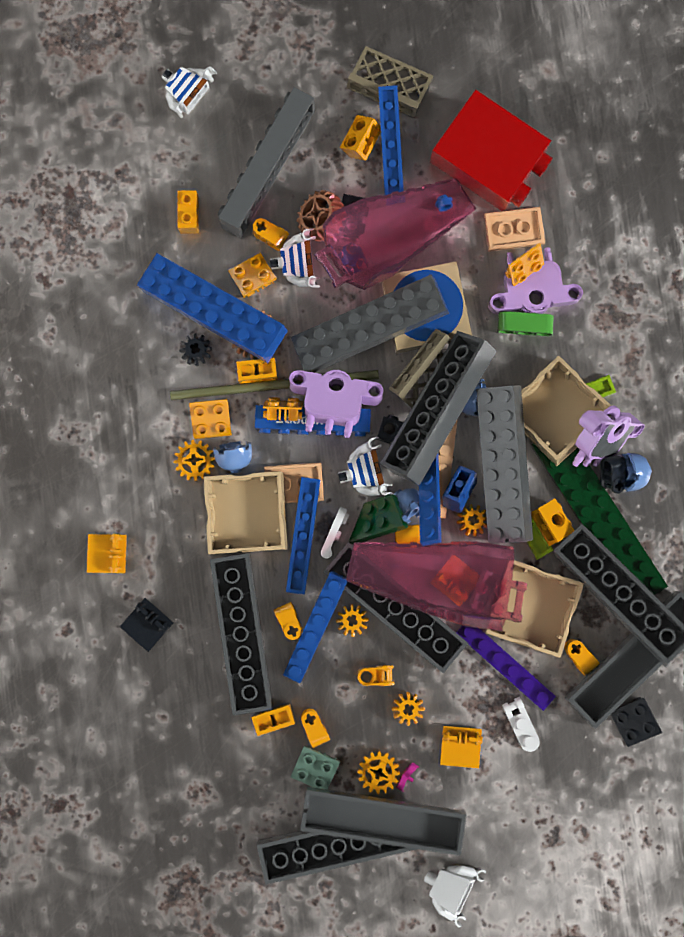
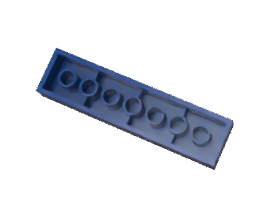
M156 253L137 283V286L144 293L266 363H269L288 332L282 323Z

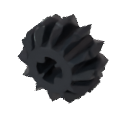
M194 333L193 339L186 336L188 342H181V345L185 347L179 349L180 353H185L181 358L183 360L188 359V365H191L194 361L195 366H198L200 360L205 364L204 357L211 358L210 354L206 352H211L212 347H207L210 341H204V335H201L198 339L197 334ZM198 346L200 351L194 354L192 348Z

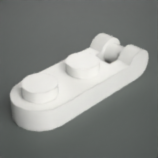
M340 507L321 550V555L325 559L332 556L331 547L333 542H338L342 532L339 529L341 524L345 525L348 520L349 514L346 513L348 509Z
M517 697L509 704L507 702L502 704L520 746L525 751H535L540 741L521 698ZM518 708L520 713L513 716L512 711Z

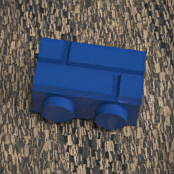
M458 466L442 495L445 508L457 513L462 512L472 493V489L477 484V473L475 471Z

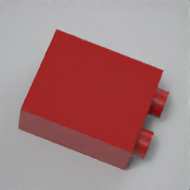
M475 89L432 150L430 163L500 211H505L510 203L518 208L521 206L532 189L525 184L530 174L533 172L541 177L551 163L553 157L548 155L546 151L552 140Z

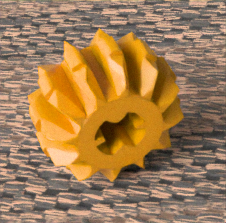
M469 504V511L466 507L462 510L465 515L462 513L457 514L458 517L463 519L456 521V524L463 523L464 526L460 527L459 530L463 531L466 528V536L472 530L473 537H476L477 530L480 534L484 533L481 526L487 528V524L483 523V521H487V517L482 516L486 513V510L484 509L479 512L480 505H477L474 510L473 505ZM474 515L477 523L470 525L469 522L471 521H468V517L471 518Z
M350 604L351 611H348L346 606H343L342 608L346 613H337L343 617V619H336V623L343 622V625H340L338 630H342L345 627L344 635H347L349 630H351V637L355 636L354 630H357L358 634L361 635L362 632L359 627L367 629V626L362 624V622L369 621V618H362L361 616L367 612L364 610L359 614L360 605L357 606L356 611L353 610V604ZM352 615H355V619L358 621L357 624L349 625L348 616L352 617Z
M406 692L405 699L402 694H399L400 702L394 699L393 702L398 707H392V711L399 712L393 716L395 719L401 716L399 719L400 724L406 719L407 726H410V719L417 724L418 721L415 717L423 718V715L418 713V711H425V707H418L423 703V700L420 699L415 702L417 694H414L412 699H410V692ZM406 704L409 706L413 705L411 708L412 712L409 714L407 711L406 713L403 712Z

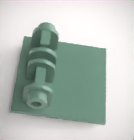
M309 745L308 747L304 746L291 774V778L315 788L328 790L340 761L336 760V757L332 758L328 755L326 756V753H320V750L317 752V750L310 748Z

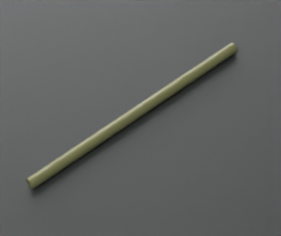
M378 370L347 373L351 380L367 381L379 379ZM289 379L174 390L170 391L171 400L288 389L290 388ZM295 381L294 383L301 384L302 381Z

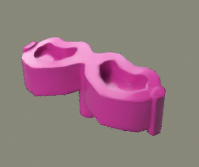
M412 762L400 776L396 788L403 792L407 779L413 782L414 779L410 775L419 766Z

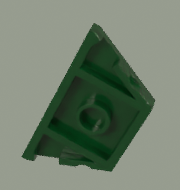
M389 494L364 503L349 543L356 545L408 528L407 522L403 521V511L399 507L397 496Z

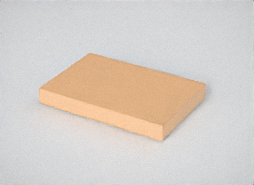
M540 207L484 213L489 252L531 247L538 243L545 245Z
M321 462L264 466V472H283L285 504L298 503L301 477L320 479L318 501H324Z

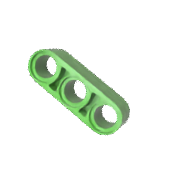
M499 312L498 332L552 336L554 316L538 313Z

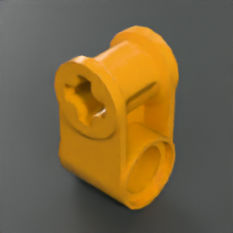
M258 218L253 223L254 236L271 248L280 251L290 234L285 229L263 218ZM263 226L264 230H261L259 232L258 228H261Z
M289 602L273 609L285 636L290 640L299 639L303 629L293 603ZM291 626L298 628L295 637L293 634H289Z
M569 639L565 642V653L584 676L600 664L582 642L576 639ZM573 644L576 645V652L572 651L573 648L571 646Z
M378 665L363 667L357 672V680L364 686L394 685V681H392V669L394 666ZM364 671L371 673L369 681L361 680V674Z
M311 708L305 709L301 714V721L312 748L331 740L318 713ZM307 714L315 716L313 718V722L310 723L309 720L305 721L307 719Z

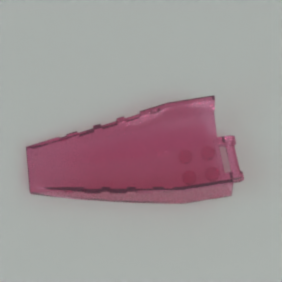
M457 178L436 182L435 184H426L420 188H408L402 192L395 191L389 195L364 198L333 211L323 224L325 248L318 251L314 256L317 261L321 262L333 281L332 285L334 288L348 283L366 290L394 276L472 214L476 208ZM447 195L452 197L453 206L449 210L440 212L435 206L439 196ZM329 255V257L335 264L336 268L340 272L341 277L337 275V273L333 269L332 265L330 264L326 256Z
M476 541L436 543L426 546L417 542H410V544H398L397 542H388L387 544H382L381 542L354 543L346 578L352 584L427 614L463 626L502 632L506 620L517 623L522 622L523 615L521 610L524 591L527 590L528 585L525 582L512 580L515 559L514 547ZM511 588L516 589L513 612H508Z

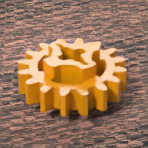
M193 439L190 445L185 441L184 448L178 447L180 453L174 454L178 457V460L173 462L179 465L175 469L176 471H182L181 477L187 475L188 481L194 477V480L197 482L198 477L204 480L205 473L211 475L209 469L215 468L211 464L212 461H215V457H211L214 452L213 450L208 451V444L203 447L201 440L196 444ZM198 448L203 450L206 456L199 455ZM190 449V453L186 457H183L185 452ZM193 456H196L197 459H201L196 462V465H194L192 462H189L190 460H193ZM203 464H207L206 467L200 472L201 466ZM183 465H189L192 473L186 471Z
M378 750L377 755H374L371 751V757L368 758L364 755L365 762H359L362 769H358L357 773L362 774V776L358 779L359 781H364L363 788L369 786L370 793L373 789H376L377 794L382 789L387 793V787L394 788L392 782L398 783L395 775H400V771L395 769L399 765L398 763L393 764L395 758H388V752L381 755V751ZM380 759L378 763H370L373 760ZM387 763L391 766L392 774L385 768ZM382 768L383 775L379 774L377 777L373 770ZM365 771L371 774V781L367 779ZM380 781H387L385 784L378 785Z

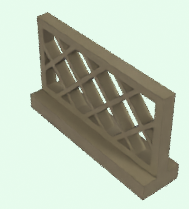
M365 46L353 72L348 77L347 89L379 102L378 87L400 84L402 91L398 92L399 112L415 118L433 79V75ZM366 54L374 56L376 61L367 63L365 60ZM388 62L392 65V69L384 71L381 64ZM378 65L380 72L372 75L369 67ZM366 69L368 74L366 77L356 75L358 71ZM406 70L410 76L401 78L398 71ZM395 72L398 80L389 82L386 75ZM383 76L385 84H376L374 79ZM422 77L427 81L426 84L418 86L415 79ZM412 80L414 87L406 90L403 82ZM417 91L419 98L415 101L410 99L408 94Z
M435 329L390 386L389 390L411 409L419 397L418 388L425 387L430 378V373L435 370V368H430V364L434 359H437L438 365L444 354L442 353L443 347L446 343L450 344L451 342L450 337L446 333ZM425 374V382L418 383L421 375ZM410 389H413V397L406 398L405 396Z

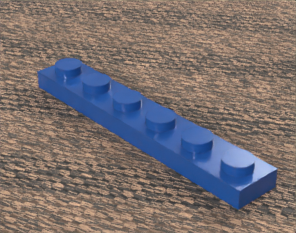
M398 86L378 87L385 203L404 202Z
M439 453L419 485L420 543L423 546L442 542Z
M301 477L286 592L305 595L320 479Z
M333 571L329 573L283 676L298 683L302 682L349 579Z

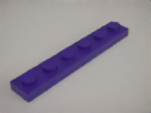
M467 619L456 631L460 637L468 642L470 647L541 710L544 711L556 697L471 620Z

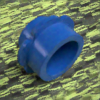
M447 195L439 196L435 206L440 212L447 211L452 208L453 199Z

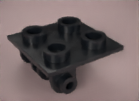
M144 598L136 605L134 611L120 625V628L149 652L174 622L148 599Z
M644 697L634 699V702L617 708L611 714L627 747L663 733Z

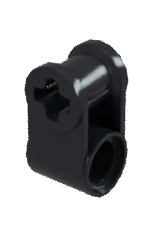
M618 454L604 458L600 462V485L605 489H611L616 494L621 493L626 486L627 464L624 456Z

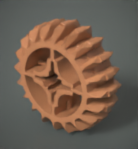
M325 190L315 191L314 195L309 194V199H304V205L300 206L301 211L297 212L300 217L296 221L299 223L298 228L301 230V233L305 229L313 228L314 230H311L309 234L310 237L316 236V239H314L316 242L321 240L327 241L328 237L333 238V233H338L337 228L343 227L341 221L345 219L342 216L345 210L343 209L344 204L341 202V199L334 193Z

